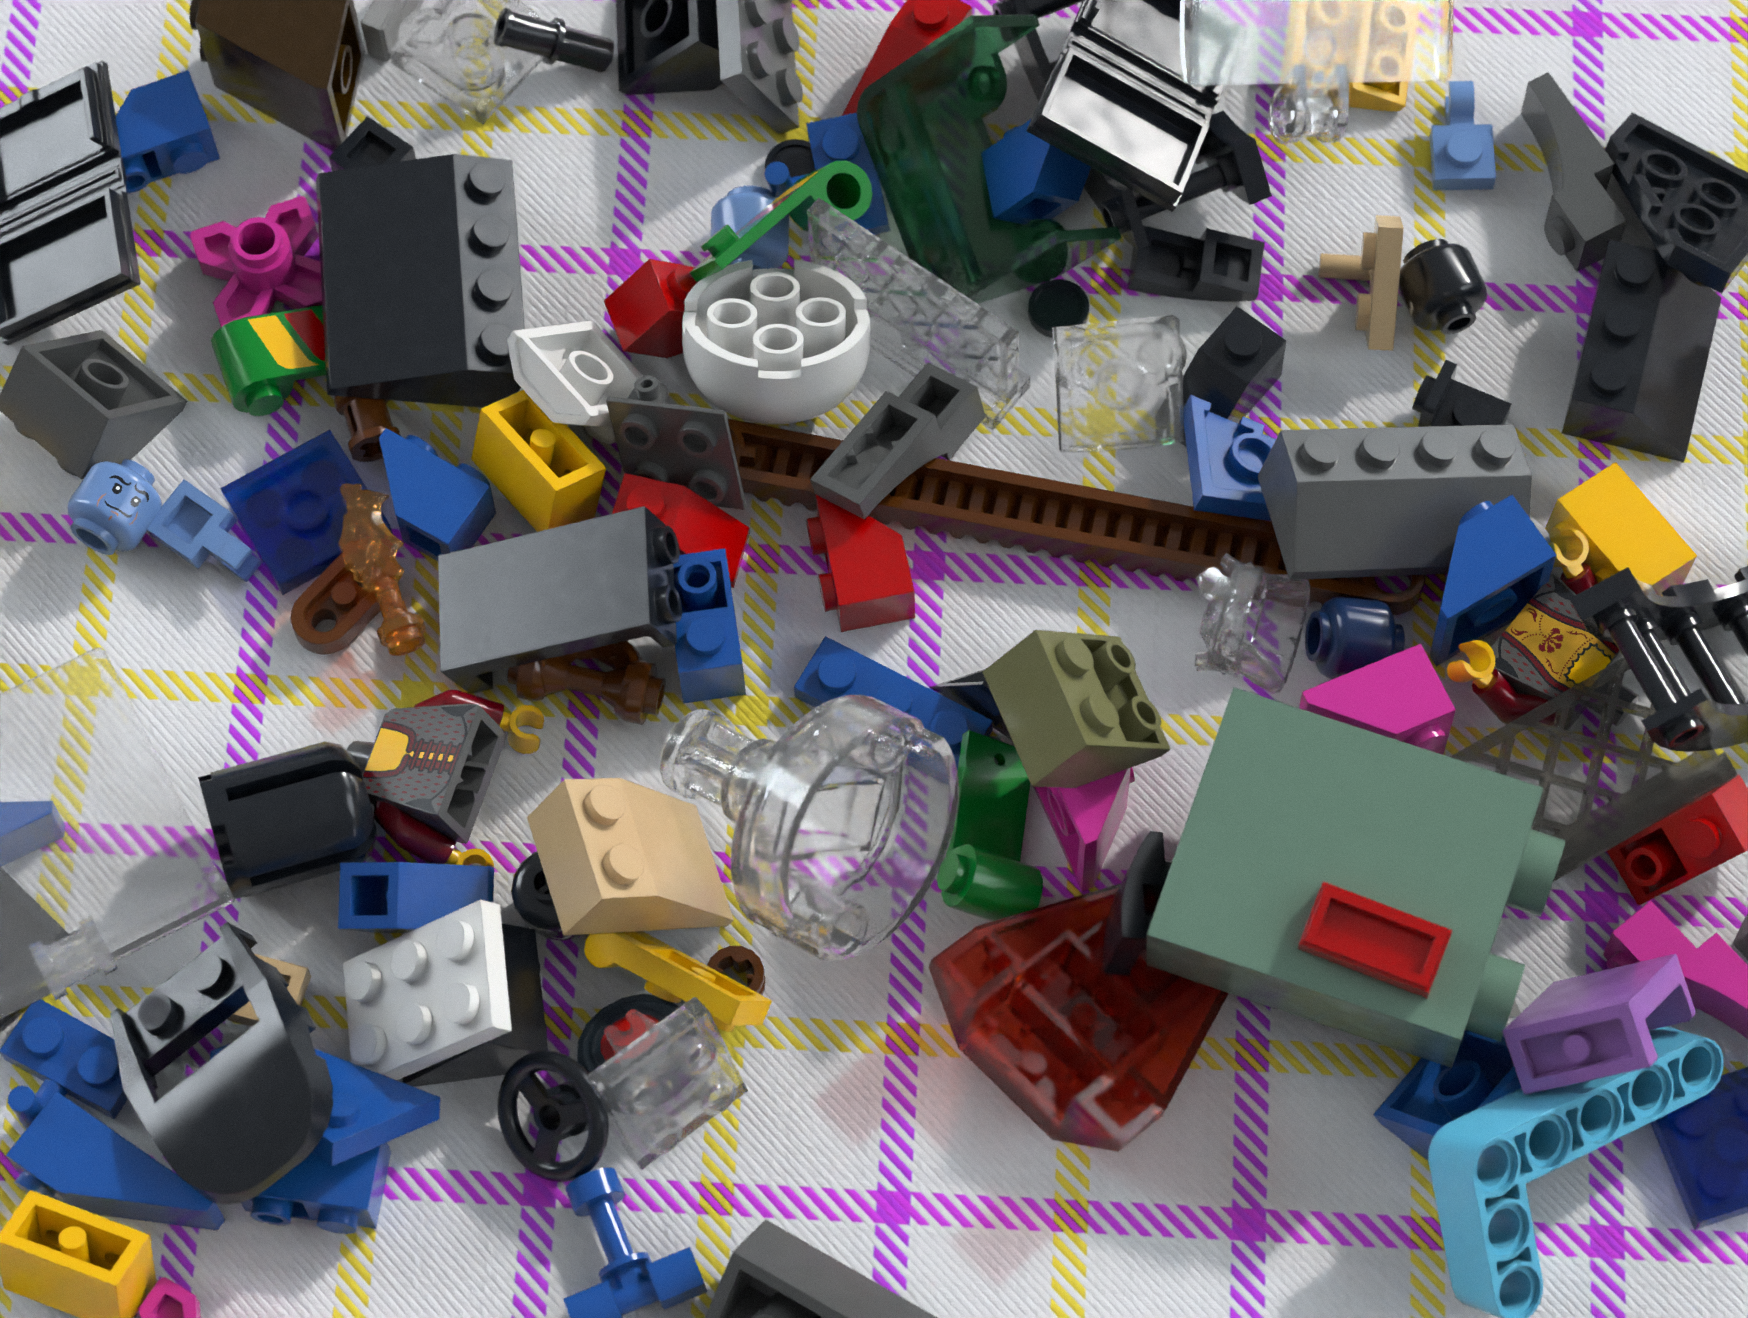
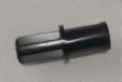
M504 8L496 22L494 44L542 56V60L546 64L553 65L556 61H561L593 71L605 72L612 63L614 42L610 38L567 27L564 19L555 17L549 22Z

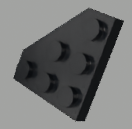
M1632 112L1610 136L1605 148L1606 153L1614 162L1612 174L1665 263L1682 272L1692 283L1702 287H1710L1722 294L1748 261V172Z

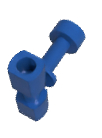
M606 1167L590 1171L572 1180L566 1186L565 1190L575 1215L591 1217L609 1263L598 1273L601 1280L600 1284L563 1299L570 1318H623V1315L659 1300L665 1310L708 1292L690 1247L654 1262L651 1261L649 1254L646 1252H633L615 1206L624 1199L625 1192L614 1168Z

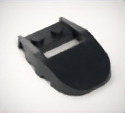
M226 922L220 927L223 935L220 939L126 1013L117 1008L110 1013L123 1091L158 1149L172 1169L207 1200L219 1204H236L252 1199L265 1191L301 1163L314 1150L323 1137L330 1121L333 1108V1086L326 1060L316 1055L310 1033L316 1027L308 1010L296 1003L286 988L289 984L278 969L258 958L252 952L251 948L257 944L255 938L244 930ZM250 1001L259 1022L159 1099L155 1091L158 1088L155 1075Z

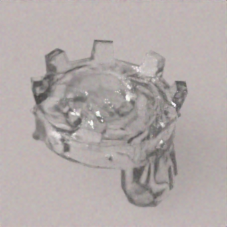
M1226 553L1220 565L1228 577L1222 575L1221 570L1216 567H1212L1196 577L1201 596L1209 599L1199 631L1209 651L1195 652L1194 667H1196V671H1215L1234 677L1241 674L1270 694L1280 693L1291 672L1303 631V624L1305 623L1306 612L1310 603L1309 580H1290L1288 574H1268L1263 567L1253 566L1251 562L1246 564L1238 561Z

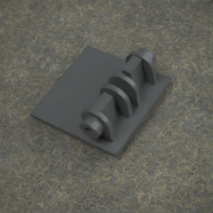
M655 376L639 378L635 382L634 389L628 399L607 398L606 403L624 473L686 486L717 507L745 510L747 505L726 410L666 403L669 398L668 389Z

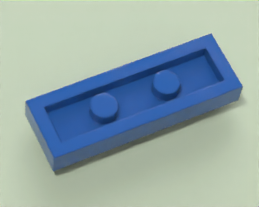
M826 636L794 686L795 698L954 779L957 778L962 734L971 730L989 737L993 731V721Z

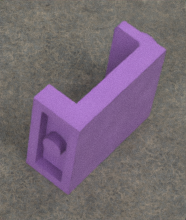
M1671 954L1555 981L1502 1032L1525 1095L1649 1068L1658 1059L1649 1030L1688 1022L1695 1016L1696 1010L1677 954Z

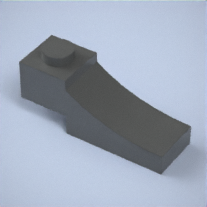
M1548 72L1528 82L1521 115L1531 129L1542 151L1552 183L1553 195L1544 224L1546 238L1552 249L1558 255L1565 254L1578 272L1604 259L1609 239L1621 242L1627 220L1607 193L1614 162Z
M928 362L899 397L885 391L812 476L810 481L815 494L865 519L897 485L921 466L939 456L950 460L986 417L977 386Z

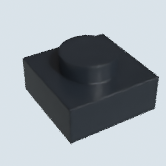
M367 116L328 158L331 169L338 171L414 160L416 156L413 146Z

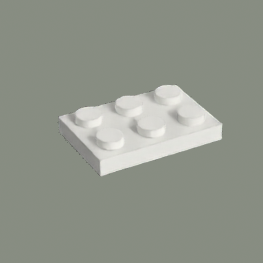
M484 900L476 901L343 962L351 1063L399 1080L512 1031L499 904Z

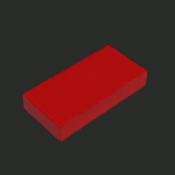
M1323 881L1299 941L1298 949L1428 998L1453 930Z

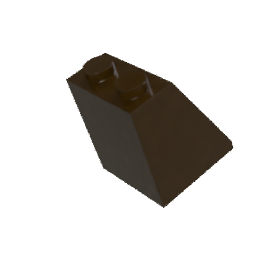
M191 0L190 26L192 30H198L200 36V59L202 62L208 63L215 87L325 148L335 151L348 135L365 55V47L353 0Z

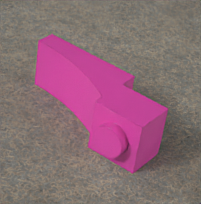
M1649 901L1611 933L1603 956L1607 959L1608 969L1677 954L1694 1007L1722 1021L1748 1040V965L1717 933L1696 948L1652 901Z

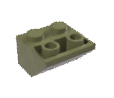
M1034 630L983 671V675L1032 786L1077 788L1161 757L1171 750L1161 728L1160 715L1155 706L1148 700L1135 671L1134 657L1123 644L1121 637Z

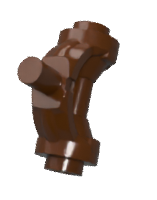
M628 641L508 668L507 675L508 683L516 685L517 698L533 702L543 700L549 694L565 691L566 689L602 697L603 700L614 708V712L618 717L626 722L640 725L644 724L648 714L656 716L659 714L666 687V679L656 676V664L644 661L640 653ZM594 658L609 667L611 666L613 670L603 672L571 665V663L576 659L592 660Z

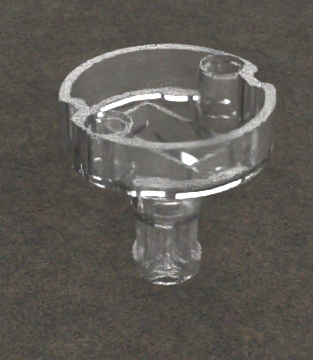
M847 695L827 701L801 717L777 742L764 738L755 741L736 732L735 726L727 717L713 710L701 708L688 713L676 723L666 738L661 752V777L663 783L672 792L688 799L697 800L705 798L721 806L723 814L736 824L731 849V877L736 900L745 916L752 922L771 931L774 936L819 960L841 961L856 957L874 948L896 931L915 910L930 888L950 844L957 815L959 783L955 758L949 744L944 737L923 728V723L920 719L870 696Z

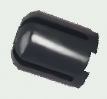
M325 741L198 777L231 900L340 871V863L364 862L372 856L377 838V829L365 783L362 781V773L356 757L341 744Z

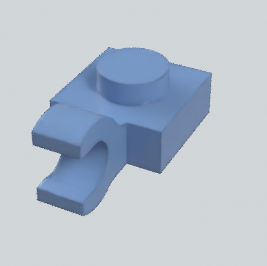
M1449 81V96H1445L1446 125H1432L1429 136L1433 190L1493 189L1496 181L1492 124L1474 125L1475 94L1473 81Z
M184 479L161 506L147 529L153 538L197 569L211 555L229 571L247 582L262 564L258 558L251 554V548L228 533L237 522L233 514Z

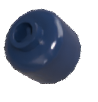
M1340 596L1332 597L1323 604L1320 611L1315 610L1311 613L1306 626V655L1310 661L1315 662L1319 672L1330 679H1335L1404 650L1405 633L1402 625L1395 624L1394 615L1390 607L1379 600Z

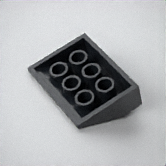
M449 154L319 173L316 178L327 395L483 408L519 392L521 387L514 380L507 339L512 331L525 329L512 160Z

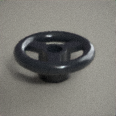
M554 1051L529 1053L518 1059L508 1069L499 1089L497 1110L503 1137L516 1159L535 1175L556 1182L572 1181L591 1171L601 1159L606 1148L609 1120L601 1090L589 1072L574 1059ZM551 1071L563 1076L568 1081L546 1089L535 1073ZM519 1091L534 1109V1121L539 1129L535 1148L527 1140L519 1122L517 1110ZM589 1130L586 1144L577 1157L565 1162L555 1161L559 1141Z

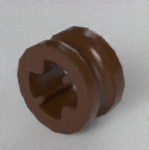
M728 946L720 949L710 958L707 966L723 975L724 970L733 967L739 974L749 970L752 974L746 975L748 988L761 995L764 994V967L761 959L752 950L743 946Z

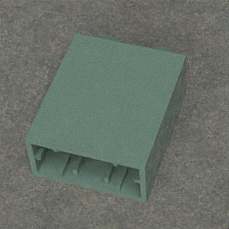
M1233 687L1147 932V966L1452 1068L1465 1030L1501 1042L1502 1030L1506 1028L1526 964L1490 953L1505 906L1539 917L1542 916L1566 840L1531 829L1544 789L1543 787ZM1323 881L1453 930L1428 998L1298 949L1299 941Z

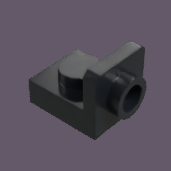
M1445 360L1437 378L1426 375L1412 407V410L1421 413L1418 427L1504 425L1512 404L1454 380L1458 364Z

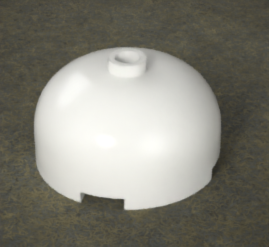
M794 259V269L768 268L753 270L752 260L728 265L723 270L700 280L685 298L682 344L688 372L697 388L709 401L738 418L763 424H791L818 417L835 408L846 399L857 386L865 371L870 350V318L867 311V298L862 290L849 278L835 270L812 262Z

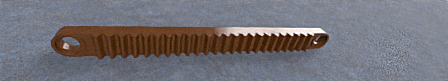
M728 419L743 492L753 494L762 502L775 498L784 506L790 507L796 502L801 503L809 511H815L816 497L810 479L843 440ZM934 458L910 474L869 514V516L876 518L884 525L895 521L909 530L922 526L930 534L935 535L941 531H948L956 539H962L969 535L982 544L995 540L1003 548L1008 549L1014 545H1021L1029 553H1036L1042 549L1047 550L1052 557L1060 558L1064 554L1072 555L1077 562L1082 563L1089 559H1094L1102 567H1110L1115 563L1122 565L1129 572H1134L1139 568L1146 569L1151 576L1155 577L1168 573L1176 581L1183 582L1187 578H1194L1202 586H1209L1215 582L1220 583L1228 591L1241 587L1254 596L1267 592L1275 600L1280 601L1287 597H1293L1301 605H1308L1314 601L1321 603L1323 606L1326 601L1337 596L1374 599L1386 603L1393 615H1400L1410 611L1418 603L1425 583V575H1407L1410 580V586L1405 591L1388 593L1377 585L1375 577L1290 580L1272 521L1196 511L1193 506Z

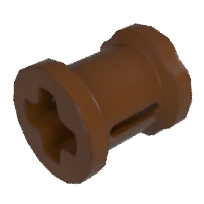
M345 396L334 397L336 411L340 415L345 416L351 436L348 447L353 460L372 462L383 458L379 437L385 428L401 436L399 429L392 424L387 408L389 400Z

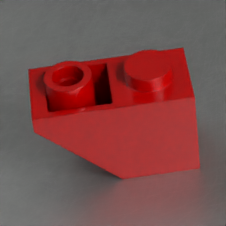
M649 259L604 300L623 352L667 359L683 354L682 322L684 301L690 290L698 283L689 273L695 267Z
M815 494L817 517L807 518L806 523L813 556L824 554L828 573L818 574L825 612L837 611L841 632L914 619L915 591L902 535L869 515L862 519Z
M1739 774L1683 803L1606 848L1607 853L1638 906L1748 850V788Z

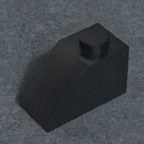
M1236 306L1196 352L1157 420V427L1186 447L1182 409L1190 395L1210 402L1209 412L1239 424L1242 417H1245L1281 377L1286 340Z

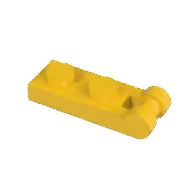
M644 931L589 934L585 941V956L594 967L625 968L647 980L644 989L652 995L673 1003H680L681 1000L686 1001L699 1009L696 1015L699 1020L723 1031L732 1032L735 1026L763 1025L772 1000Z

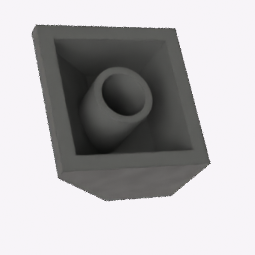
M103 330L22 346L0 394V412L14 423L17 431L25 437L35 440L57 459L59 466L63 470L80 479H84L91 467L96 463L108 461L121 464L124 459L131 460L183 411L187 403L183 396Z

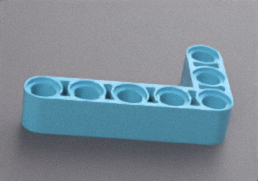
M1668 1026L1649 1030L1658 1057L1649 1068L1525 1095L1522 1088L1447 1123L1437 1131L1428 1151L1429 1168L1451 1285L1455 1297L1461 1303L1498 1318H1529L1534 1314L1543 1295V1278L1526 1184L1711 1092L1720 1081L1724 1068V1056L1720 1046L1714 1040Z

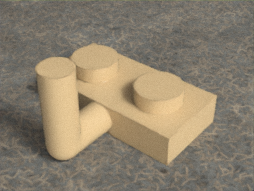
M1375 215L1374 233L1363 232L1361 256L1320 253L1319 278L1370 281L1369 294L1358 293L1355 330L1366 331L1367 346L1371 350L1393 351L1404 231L1400 216Z

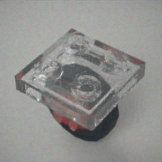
M650 994L623 997L602 1008L586 1024L578 1040L577 1062L589 1072L586 1076L589 1083L607 1110L608 1118L627 1154L641 1170L663 1154L670 1152L680 1141L715 1115L725 1111L735 1100L748 1091L709 1010L695 996L681 1007L673 1002Z

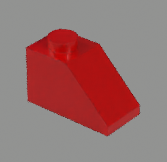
M624 473L612 514L645 506L666 526H670L673 529L678 540L680 555L725 548L731 587L734 588L750 535V527L686 486Z

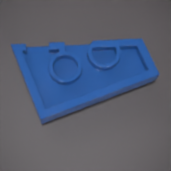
M1190 395L1182 409L1194 510L1271 521L1257 476L1276 439L1263 434V424L1244 416L1238 424L1209 412L1210 402Z
M229 1044L210 1051V1059H212L215 1055L221 1052ZM314 1049L316 1055L326 1060L333 1086V1108L327 1129L313 1152L331 1166L440 1119L441 1097Z

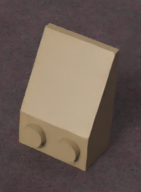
M622 778L564 779L527 817L564 936L728 926L734 921L696 805Z

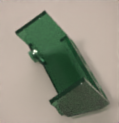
M1036 14L971 15L870 84L859 98L857 120L922 294L925 300L937 310L965 309L1055 279L1122 238L1118 227L1065 230L1059 222L1049 218L1035 219L1023 225L994 219L981 156L983 151L992 146V142L983 118L1001 106L1007 92V76L998 53L1040 26Z

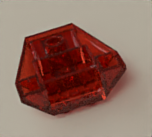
M1121 883L976 926L931 959L928 966L958 1048L1052 1140L1117 1152L1163 1116L1229 994L1219 989L1147 966V951H1141L1129 976L1106 974L1103 972L1104 934L1108 914Z

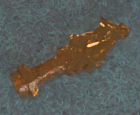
M345 483L341 485L340 492L347 507V514L343 515V528L339 540L345 569L353 572L354 580L362 583L364 591L374 592L377 603L381 606L380 611L384 621L377 630L381 645L387 647L389 654L393 656L414 652L425 644L423 633L426 630V626L421 615L408 612L405 602L401 598L402 594L398 582L403 576L404 569L397 562L396 554L404 545V542L391 534L381 517L383 502L389 495L371 490H362V484L352 485Z

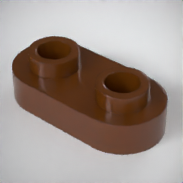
M372 542L354 544L345 549L300 595L291 610V624L298 642L306 650L325 655L344 649L391 601L397 593L400 583L396 561L391 552L385 547ZM373 575L379 578L377 583L371 587H361L358 585L359 581L365 576ZM329 619L336 622V625L330 631L320 632L315 629L318 623L323 620Z

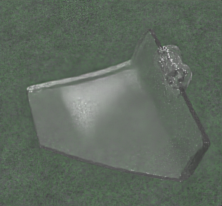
M1180 0V50L1183 80L1185 84L1195 86L1280 84L1272 96L1268 111L1269 128L1276 142L1280 144H1293L1298 142L1301 137H1316L1322 143L1338 142L1344 136L1348 125L1349 83L1448 81L1451 79L1454 0ZM1291 112V118H1287L1286 114ZM1325 114H1330V119L1325 120Z
M101 647L94 648L0 694V1019L50 994L57 1000L68 994L67 987L103 970L105 975L117 970L116 961L235 901L229 886L212 862L107 653Z

